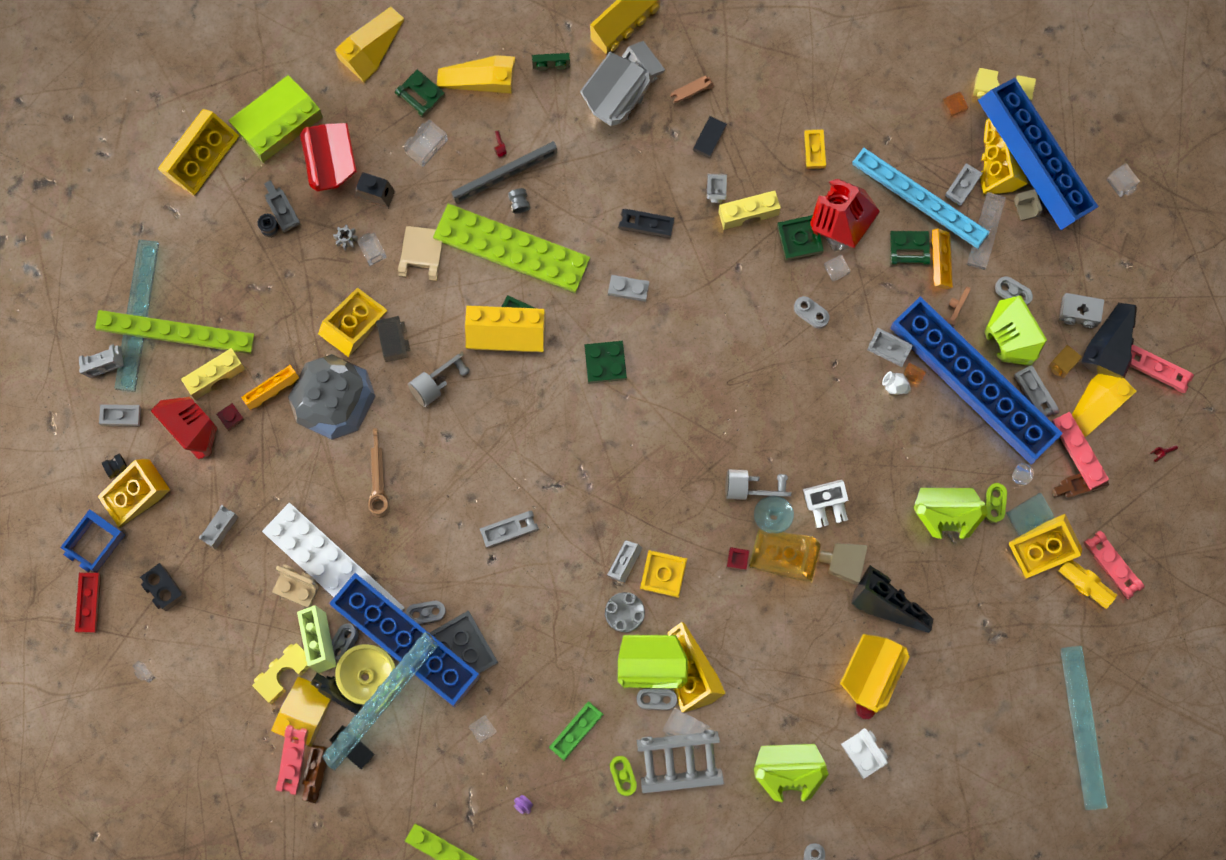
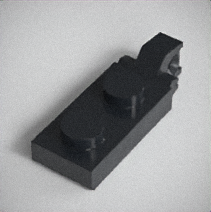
M316 673L310 684L319 689L318 691L322 695L357 715L362 705L348 700L340 692L335 676L324 677Z

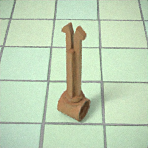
M374 428V448H371L372 496H370L368 501V508L375 517L382 518L389 513L390 505L384 491L382 448H379L378 430ZM377 502L384 503V507L381 510L374 509V505Z

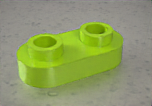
M1000 483L990 485L986 491L985 505L988 515L985 518L990 523H998L1005 516L1007 490ZM997 491L999 497H994L993 492ZM991 511H996L997 516L993 517Z
M624 756L614 757L610 762V770L617 791L623 796H631L636 791L637 783L630 762ZM622 763L624 765L623 770H617L616 765ZM625 782L630 783V789H623V784Z

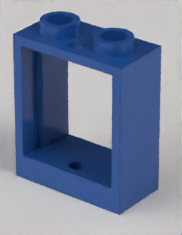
M89 509L60 548L65 551L63 555L71 561L77 559L81 562L79 566L88 573L90 570L97 573L125 534ZM94 522L113 535V538L95 562L91 564L72 549Z

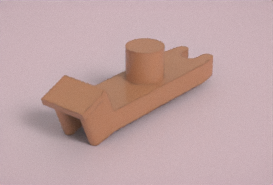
M703 76L673 91L670 97H677L674 99V103H678L687 98L691 99L693 95L705 89L710 90L715 85L710 77Z
M969 287L965 288L960 300L952 297L949 306L955 308V311L951 318L944 317V320L953 328L955 320L971 288Z

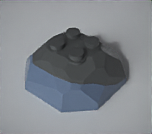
M330 354L305 363L288 399L297 424L333 440L359 430L376 396L367 370Z

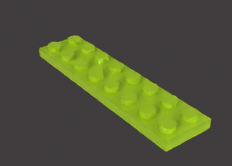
M447 204L433 236V239L439 240L444 244L574 293L577 292L590 261V257L451 204Z

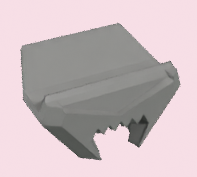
M609 52L580 93L593 115L610 126L617 125L630 119L628 114L631 113V110L634 109L637 103L641 104L651 82L650 73L632 61Z

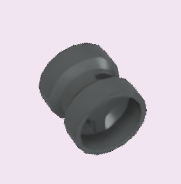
M519 188L508 193L509 200L512 202V213L517 214L530 210L529 201L526 199V189Z

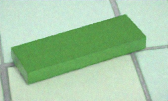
M588 701L549 748L565 761L604 714Z

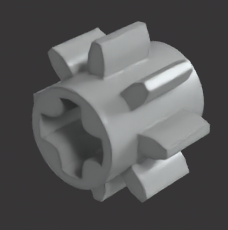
M347 225L344 228L337 227L338 233L333 234L334 239H337V247L342 245L344 250L350 246L354 248L353 243L358 240V237L354 235L356 233L355 229L352 228L350 230Z

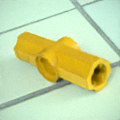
M1073 559L1065 562L1058 570L1075 584L1074 586L1079 592L1085 596H1090L1105 609L1117 597V594L1105 586L1095 573L1085 570Z

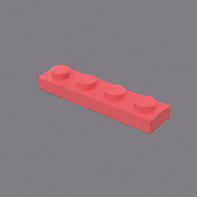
M1068 412L1053 419L1052 423L1063 433L1060 439L1089 489L1092 490L1108 482V476L1071 413Z

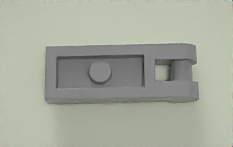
M1032 365L1014 374L1028 400L1043 415L1048 418L1050 415L1054 416L1059 413L1056 403ZM1044 403H1046L1048 406V408L1045 410H1043L1041 406Z
M528 511L480 528L486 548L538 531V525L533 520V512ZM526 521L527 526L521 528L520 522Z

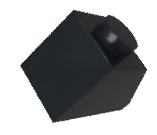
M343 725L329 739L336 748L360 769L368 764L375 755Z

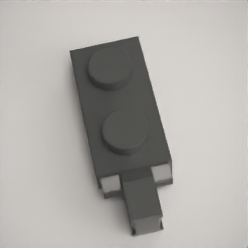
M271 180L264 183L268 191L265 199L282 231L285 233L300 225L301 223L283 190L280 187L275 189Z

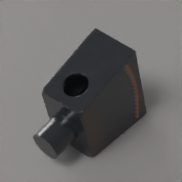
M362 172L355 190V198L388 209L395 194V190L388 180Z

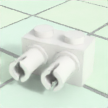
M843 480L803 489L807 508L813 511L817 528L822 527L821 518L824 526L829 525L825 512V507L829 505L833 507L836 523L848 520L844 503L848 501Z

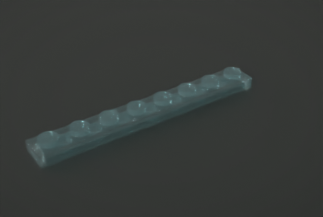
M138 241L127 314L148 317L159 249L158 241ZM123 335L121 351L124 366L117 369L116 390L136 392L144 338Z
M424 632L410 651L404 655L395 669L390 672L386 680L377 688L372 697L365 702L357 715L352 718L348 726L339 734L334 743L326 750L322 757L331 769L336 770L437 648L438 644L430 634Z
M1082 646L1061 648L1085 809L1108 808Z

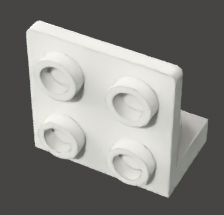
M866 728L841 744L863 779L888 763L886 761L888 759L887 754L882 748L879 749L875 744V741H877L871 730L867 731Z

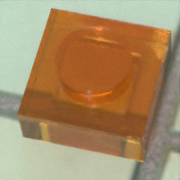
M909 362L903 374L906 375L908 380L914 383H921L926 371Z

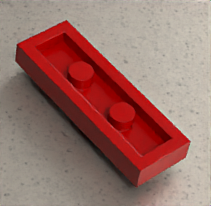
M79 572L75 633H96L100 573Z

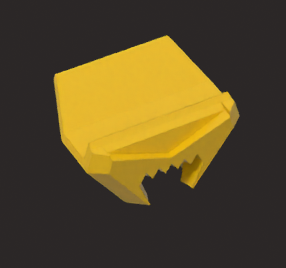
M863 634L840 684L856 703L876 713L886 709L897 682L910 658L907 647L885 637Z

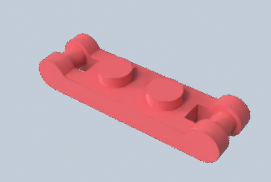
M1131 345L1132 362L1130 367L1175 388L1181 393L1187 392V385L1189 381H1192L1194 374L1138 346ZM1135 355L1141 357L1139 362L1134 360ZM1177 375L1181 376V381L1175 380Z
M1099 530L1095 533V537L1084 541L1086 548L1127 599L1132 598L1136 591H1141L1145 588L1142 581L1136 577L1102 531ZM1099 543L1103 546L1101 550L1096 548V545ZM1128 579L1132 583V585L1129 587H1127L1124 583Z
M287 725L276 791L283 792L285 790L289 791L290 794L297 795L307 741V729L301 728V730L294 729V726ZM286 779H291L292 784L287 783Z

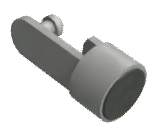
M460 352L430 375L423 372L408 383L410 392L422 406H428L441 396L440 389L447 385V382L444 381L437 386L432 378L449 365L454 363L459 369L461 376L469 373V367H466L460 359L464 355L463 352Z
M728 469L726 474L725 494L727 499L746 500L747 495L791 496L792 492L786 491V480H788L786 474H779L777 476L778 491L748 489V481H759L760 478L759 476H748V470Z

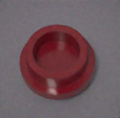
M858 703L856 705V713L861 719H870L876 713Z

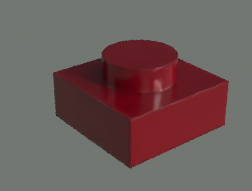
M233 403L216 414L228 431L244 420Z
M730 547L727 568L746 571L750 550Z

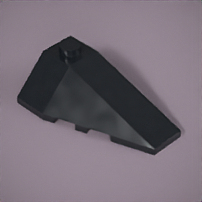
M1118 303L1088 344L1081 363L1091 373L1125 378L1132 362L1131 345L1134 344L1132 334L1136 323V305Z
M870 565L854 591L852 604L867 614L930 633L934 619L916 602L911 603L905 597V592L902 589L898 591L890 584L892 580Z

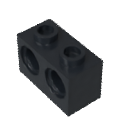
M161 563L140 576L143 581L141 586L147 594L151 592L154 597L152 602L158 609L162 608L168 611L186 598ZM159 576V583L157 585H152L151 581L153 577ZM171 592V598L168 601H163V594Z

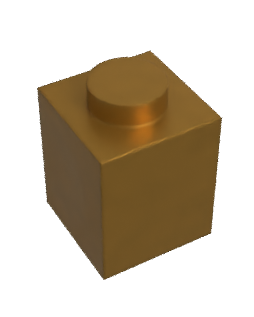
M1067 344L1053 359L1049 367L1053 374L1064 379L1080 361L1082 356Z

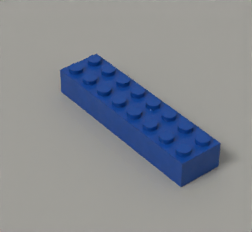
M1016 78L991 89L978 100L1061 230L1098 208L1097 203Z
M356 573L352 575L329 603L337 612L454 708H456L481 677L473 668Z

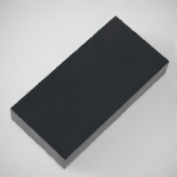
M709 116L693 147V151L711 158L727 123Z

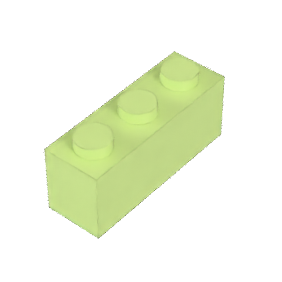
M316 605L297 612L307 666L317 673L336 667L326 612Z

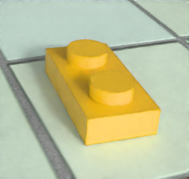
M824 129L805 130L806 169L826 168Z

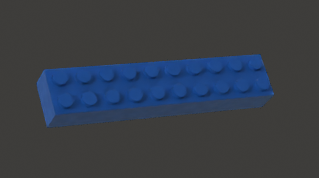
M919 297L892 323L890 329L900 339L912 344L911 349L1031 465L1063 434L922 297Z

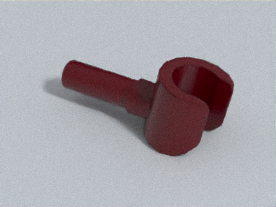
M496 130L495 135L498 146L494 147L497 156L501 157L507 153L499 130Z
M1174 445L1165 449L1157 447L1150 454H1156L1157 458L1154 461L1158 462L1169 452L1177 450L1178 446Z

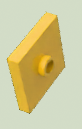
M648 550L640 590L679 598L687 558Z

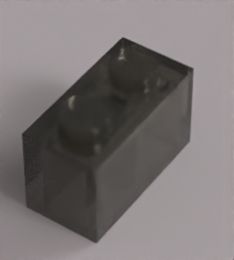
M399 316L377 320L376 323L385 362L409 358L407 351H411L409 340L404 338V333H407L405 321L401 322Z

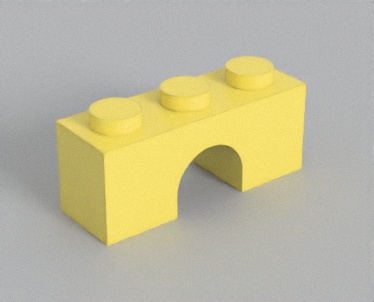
M979 68L973 96L980 99L991 89L999 86L1000 84L997 80L998 71ZM1017 75V81L1030 101H1032L1036 79Z
M771 191L719 205V215L725 230L741 226L745 220L760 217V220L779 216L781 208L776 191Z
M230 348L181 380L191 396L197 400L212 391L211 387L217 381L223 378L231 379L246 369L233 349Z
M297 643L289 645L284 650V655L280 659L276 658L270 663V669L265 674L262 672L254 679L255 683L252 686L271 705L286 692V689L280 683V676L285 670L293 669L302 676L309 669L305 651Z

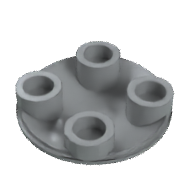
M618 593L609 599L605 607V617L608 624L619 632H631L637 629L645 616L642 601L633 593Z

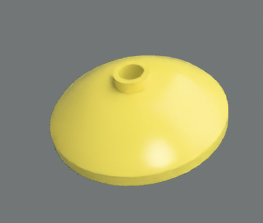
M369 644L357 645L347 650L339 659L335 671L336 683L340 692L348 700L361 705L375 704L386 698L392 691L396 682V667L390 655L383 649ZM363 674L368 675L369 679L362 680L361 676Z

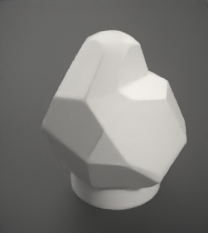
M890 371L883 378L882 385L886 387L885 389L890 394H907L911 390L910 383L903 373H893Z

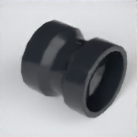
M263 214L258 218L257 225L265 237L270 238L278 234L279 224L272 214Z
M120 453L115 455L113 459L102 462V466L110 479L115 478L118 473H122L128 467Z

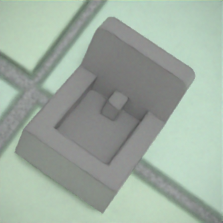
M708 174L707 199H711V202L721 203L722 199H727V174Z

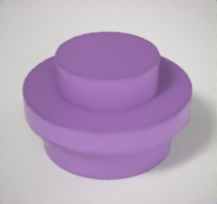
M521 795L519 798L516 797L514 799V807L521 814H529L531 812L533 804L528 798Z

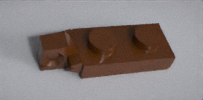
M1080 473L1060 481L1061 485L1054 487L1052 493L1054 498L1065 495L1066 499L1106 488L1109 486V482L1090 490Z
M312 745L302 781L304 785L303 801L316 803L325 767L329 759L330 748L318 745Z

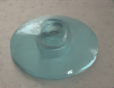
M766 497L759 501L755 507V522L765 532L781 533L787 530L793 522V508L782 497ZM775 515L777 519L772 520L770 516Z

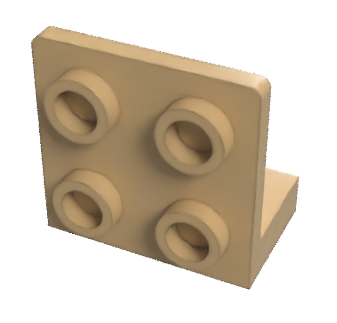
M283 565V567L277 566L276 570L280 573V576L272 593L309 608L319 589V586L315 583L316 580L303 572L301 575L297 574L298 572L294 571L295 569L287 565Z

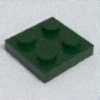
M813 215L777 222L786 261L824 252L820 234L816 235L813 233L810 224Z
M623 341L584 344L588 384L627 380Z

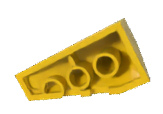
M389 7L350 35L335 49L338 59L365 83L380 67V62L384 55L387 54L392 40L395 39L404 22V18L392 7Z
M496 55L439 68L437 86L446 89L512 94L515 57Z
M986 120L984 135L986 149L985 154H982L984 168L981 171L982 175L980 177L983 193L1013 192L1028 184L1027 177L993 126L991 120Z
M1097 374L1089 382L1071 415L1086 438L1137 391L1125 378Z
M681 622L667 632L668 635H677L688 659V681L681 688L674 689L681 711L685 713L712 704L725 695L718 675L685 623Z

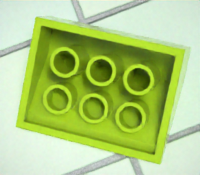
M287 75L228 121L264 163L296 139L305 127L313 126L323 116L321 110L309 95Z

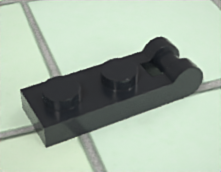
M622 209V221L619 222V229L671 238L675 218L631 209ZM630 218H635V222L630 223Z

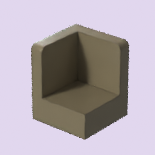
M1035 189L1016 195L1014 203L1021 221L1040 216L1042 207Z

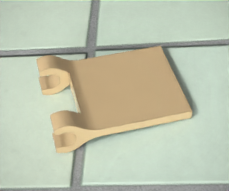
M406 226L401 259L398 266L400 277H407L408 266L429 268V280L437 281L443 243L433 239L436 229Z

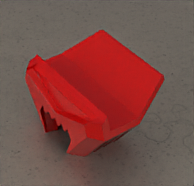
M347 123L323 124L305 127L302 130L300 138L306 161L308 182L312 189L319 192L338 188L357 172Z
M835 179L829 181L831 188L827 196L819 195L810 224L813 233L816 235L821 234L855 249L880 213V210L865 189L846 181Z
M191 397L160 400L152 408L151 412L185 450H190L197 459L210 456L217 426Z

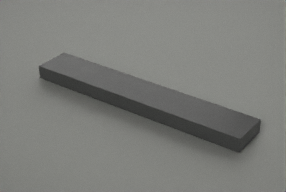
M553 141L452 191L453 200L455 203H459L556 155L557 146Z

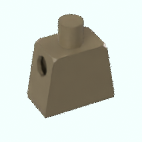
M836 543L832 552L820 551L818 562L830 564L828 570L830 575L858 585L861 579L867 545Z

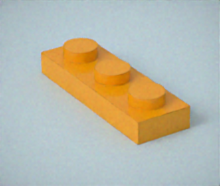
M935 229L932 230L934 284L936 287L947 290L953 288L950 232Z
M289 365L241 398L249 410L259 407L268 398L276 396L280 390L294 384L299 377L292 366Z

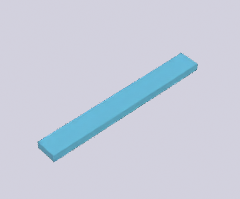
M863 148L853 160L852 164L977 249L990 233L988 230L867 149Z

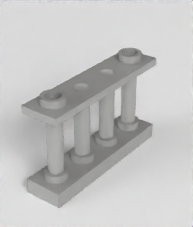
M704 730L702 733L658 738L648 736L637 740L638 752L644 751L647 774L641 778L642 793L724 784L722 770L715 767L713 743H720L718 731ZM705 744L707 769L697 771L695 770L693 745ZM685 746L687 771L685 773H676L673 748ZM652 750H665L667 769L665 775H655Z

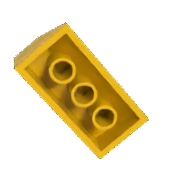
M616 0L590 24L591 40L606 54L610 51H615L624 38H629L637 26L643 25L651 13L654 14L658 11L660 0Z
M203 109L159 166L158 170L172 182L195 195L239 135L214 112Z
M466 306V349L544 352L545 309Z

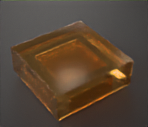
M960 91L942 100L950 117L968 110V105Z

